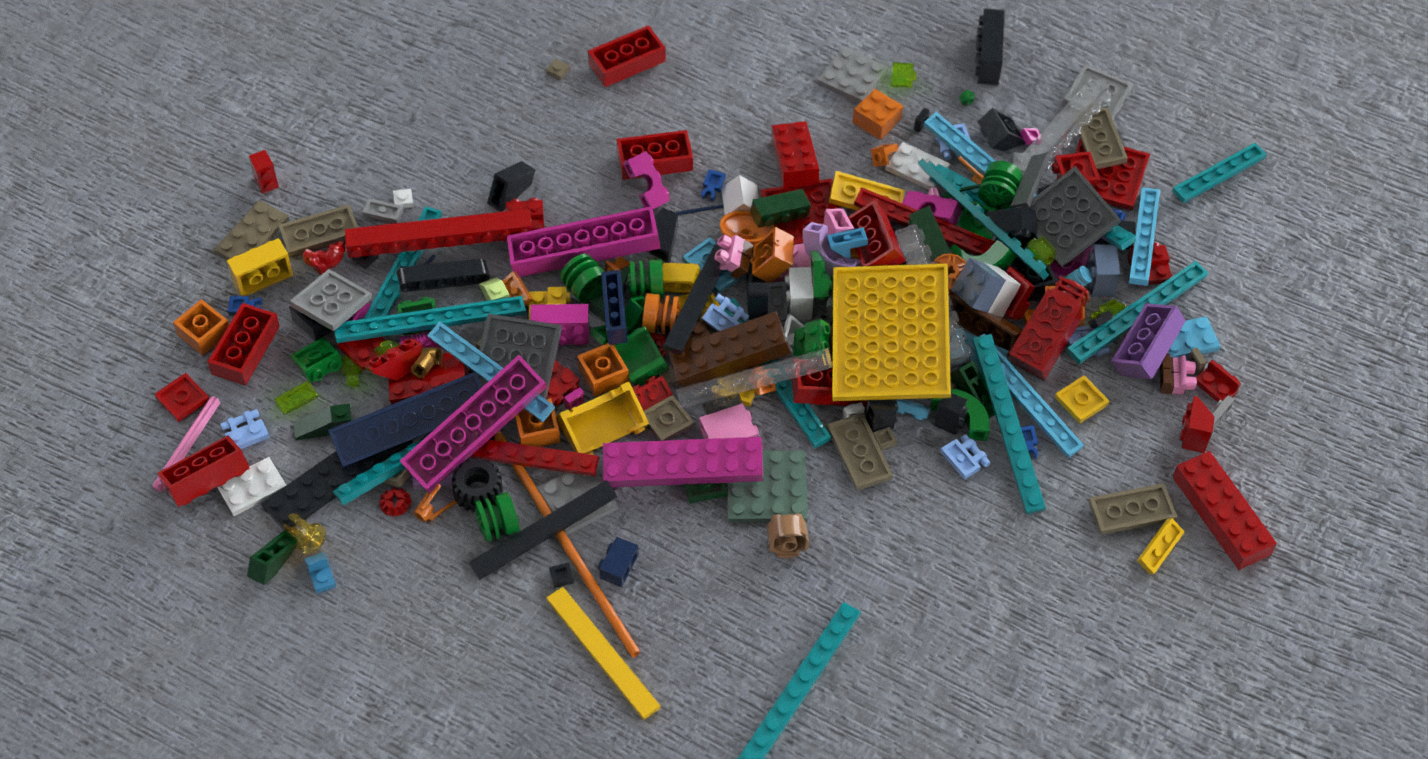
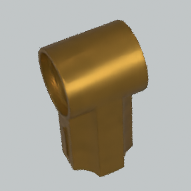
M438 347L422 348L418 359L411 367L412 374L417 376V378H424L433 365L441 364V349Z

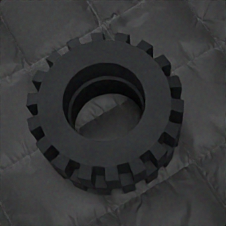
M474 458V461L468 459L465 464H459V469L456 468L454 475H452V489L455 502H458L460 507L464 506L466 511L471 509L473 513H475L476 509L475 501L480 500L483 508H486L484 499L488 498L491 504L495 505V495L502 494L503 492L502 476L497 466L494 467V463L491 461L487 463V459H482L481 461L478 458ZM474 482H483L487 484L486 486L480 489H472L468 487L471 483Z

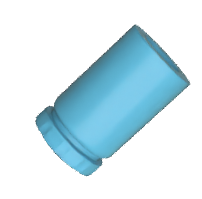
M1085 266L1079 267L1064 277L1083 285V287L1093 281L1090 270Z

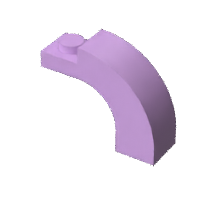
M811 222L803 229L804 247L809 258H811V251H818L820 257L823 256V262H825V269L828 275L833 276L834 267H862L859 259H848L831 250L827 239V225Z

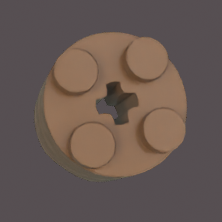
M777 514L771 517V521L767 525L769 549L772 554L773 552L777 553V557L793 558L799 556V552L802 550L804 552L808 550L809 537L807 525L801 514Z

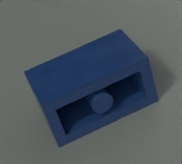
M616 537L614 542L608 545L607 555L605 559H601L598 570L600 572V579L622 587L639 555V545Z

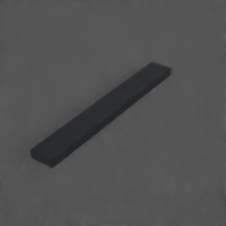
M714 244L664 343V350L682 355L723 270L719 269L720 262L714 259L716 252L723 249L719 245Z
M605 480L469 561V565L478 579L481 580L618 498L617 494L608 481Z

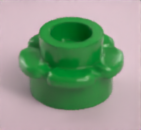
M965 90L959 96L961 104H966L967 106L972 104L975 100V93Z

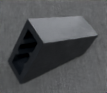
M520 161L495 173L487 204L499 212L506 209V202L517 199L532 185L535 169Z
M662 208L655 216L661 248L646 252L670 263L678 229V215L671 210Z

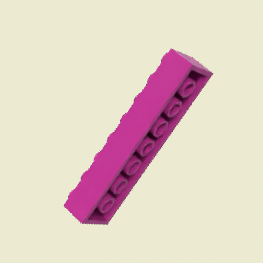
M652 206L507 236L511 267L514 272L518 273L519 277L562 269L571 259L584 253L589 254L595 261H601L661 248Z
M518 355L405 455L400 462L421 486L430 493L458 468L459 464L465 462L547 388L546 383Z
M739 437L603 443V482L607 480L611 487L764 481L762 438Z

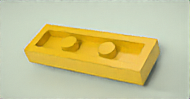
M1173 518L1167 519L1137 559V562L1149 575L1155 574L1185 531Z

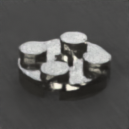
M738 392L702 405L706 415L740 405L742 401Z

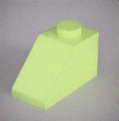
M493 278L479 283L486 301L509 298V293L501 279Z

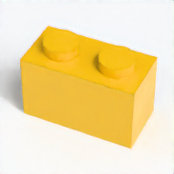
M663 263V291L690 293L701 272L699 265L694 263Z

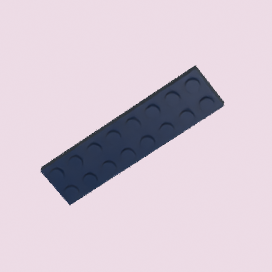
M473 372L328 430L342 466H348L434 431L482 388L477 373Z

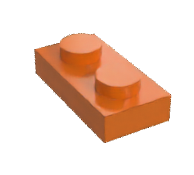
M512 271L502 280L509 293V297L522 296L525 307L533 301L518 273Z

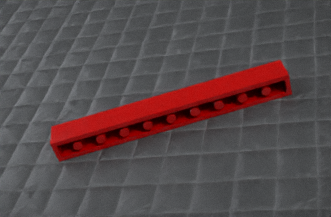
M530 209L349 228L345 229V241L348 258H358L361 256H376L379 254L507 241L508 235L533 230Z

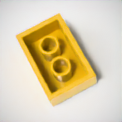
M279 238L227 260L233 284L240 296L251 295L293 276L288 253Z

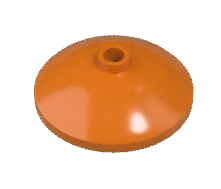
M748 210L730 212L723 216L720 221V231L723 235L730 238L737 235L753 244V246L775 228L774 224L758 228Z

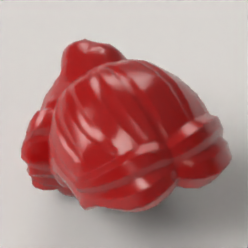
M342 241L330 244L327 251L318 250L313 252L306 249L302 254L304 263L322 275L328 269L334 268L341 262L346 251L345 244Z

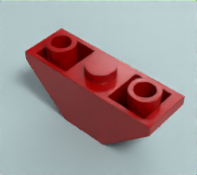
M413 338L407 339L401 345L388 349L381 356L373 357L368 363L364 364V367L374 374L397 381L411 373V367L418 359L423 348L422 343Z

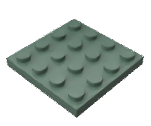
M763 451L764 481L727 483L728 523H769L774 515H793L796 513L801 514L803 519L808 522L805 451Z

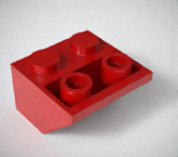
M1197 396L1193 397L1192 403L1187 404L1186 413H1184L1182 419L1184 426L1181 429L1179 440L1182 441V449L1205 453L1213 432L1215 416Z

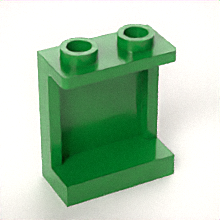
M645 326L635 329L628 335V343L613 344L628 368V376L634 386L642 385L651 377L658 376L669 370Z

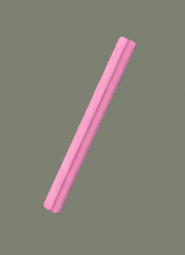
M214 396L209 398L162 470L185 458L219 406L220 401ZM158 476L152 487L155 491L162 492L164 486Z

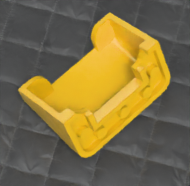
M630 382L622 384L620 387L582 405L573 407L570 411L567 409L556 416L557 423L573 450L577 453L591 455L594 454L593 450L602 447L603 443H611L632 432L637 435L645 431L644 427L649 424Z

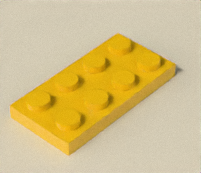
M836 171L829 203L858 211L861 208L855 206L854 202L861 187L899 203L903 202L905 190Z

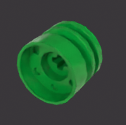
M1006 161L991 162L987 166L978 191L979 198L989 207L997 209L1010 208L1023 178V173L1012 163Z
M584 253L574 257L565 265L560 274V280L572 291V294L580 303L587 304L588 299L603 287L601 272L605 271L599 267L589 254Z
M662 259L649 260L648 268L645 269L642 260H639V269H635V261H630L628 290L632 298L636 297V291H641V296L644 298L645 291H649L652 294H659L660 299H664Z
M508 492L495 495V505L493 506L489 499L485 498L486 508H483L480 500L475 501L476 521L486 542L492 540L491 531H493L495 538L499 539V529L501 528L507 536L520 532L516 511Z

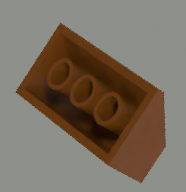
M956 294L952 297L949 313L950 320L977 337L982 334H992L995 345L1009 352L1011 351L1023 331L1021 327L1015 326L1004 317L972 308Z

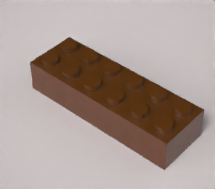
M776 311L688 342L682 355L669 351L676 380L682 391L791 354L782 323Z

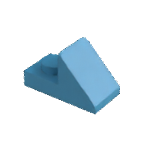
M864 227L827 235L831 250L848 259H851L850 248L868 245Z
M324 552L305 558L316 593L336 587Z

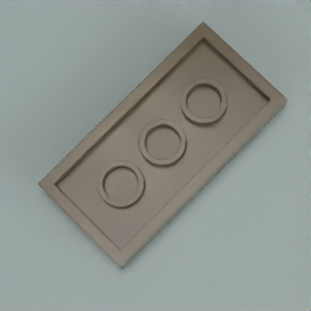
M1108 107L1073 114V121L1085 152H1091L1096 169L1127 163V155Z
M259 200L214 248L215 254L228 260L252 248L266 244L280 231L278 225L287 223L290 220L289 215Z
M349 204L278 225L289 257L301 254L306 249L315 250L339 241H345V229L358 228Z
M863 413L827 424L828 432L856 491L893 480L890 467Z
M1164 483L1090 497L1088 500L1100 535L1165 523L1169 518H1173L1175 521L1177 519V514Z

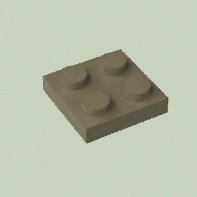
M673 395L644 411L649 422L647 426L659 441L671 440L694 427V421Z

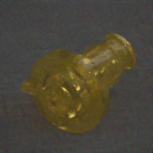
M296 513L288 516L289 519L301 527V530H298L295 526L289 527L287 524H284L283 528L297 539V546L302 552L312 553L324 544L326 537L325 527L319 523L310 524L306 520L301 519Z

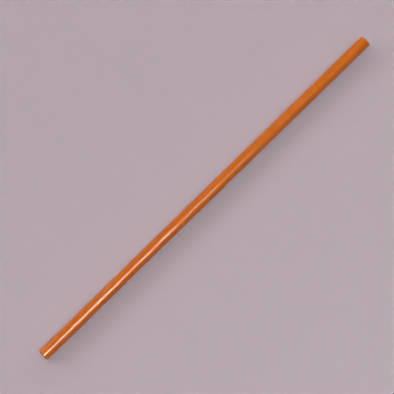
M501 430L493 436L495 441L508 442ZM511 464L543 517L552 513L525 468L520 465ZM564 530L556 534L555 536L630 656L633 658L639 655L640 650Z

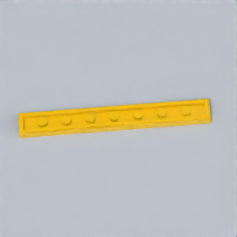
M564 587L546 597L550 606L643 720L660 710L659 703Z

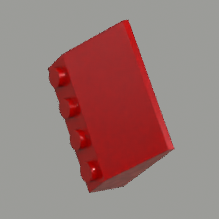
M443 353L441 364L433 365L424 378H417L411 372L397 381L389 379V401L393 405L468 375L469 368L451 354Z

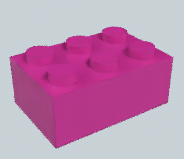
M588 304L531 305L530 320L562 326L558 346L589 344Z

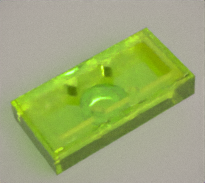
M306 381L274 398V401L283 415H286L318 398V394L309 381Z

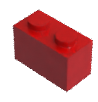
M266 149L249 155L253 177L261 193L263 194L278 188L274 164Z

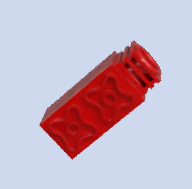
M1062 276L1058 278L1059 282L1055 283V288L1053 287L1052 290L1047 289L1009 352L1012 364L1043 381L1046 380L1082 320L1083 307L1086 306V301L1090 300L1088 290L1075 281L1063 278Z

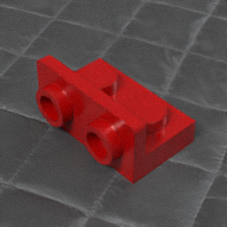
M1211 360L1208 367L1196 377V385L1217 402L1219 400L1224 401L1227 396L1234 397L1241 385V382L1235 376L1227 372L1222 365L1214 360Z
M653 376L646 380V385L640 387L638 384L633 387L643 411L673 395L663 376L659 378Z

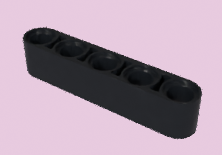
M484 259L400 268L396 273L400 290L403 292L474 285L490 279L487 263Z

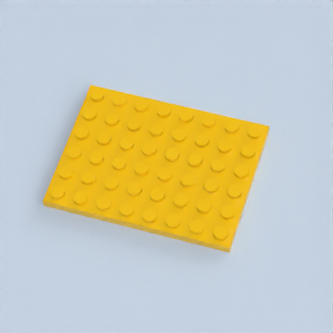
M948 264L833 268V401L951 398Z

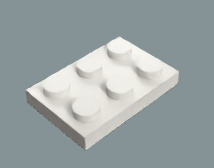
M902 142L898 151L889 160V165L886 166L885 170L929 190L930 188H936L938 184L930 181V176L917 163L923 158L927 163L931 161L935 166L940 164L948 169L950 163Z
M270 457L249 466L250 469L245 471L243 475L228 480L226 484L216 487L233 517L264 502L287 486Z

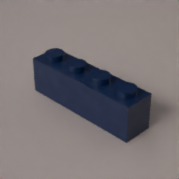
M620 270L601 272L609 345L628 343Z

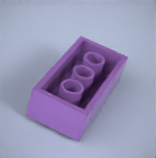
M1145 303L1111 361L1121 376L1144 379L1153 378L1186 322L1177 306Z

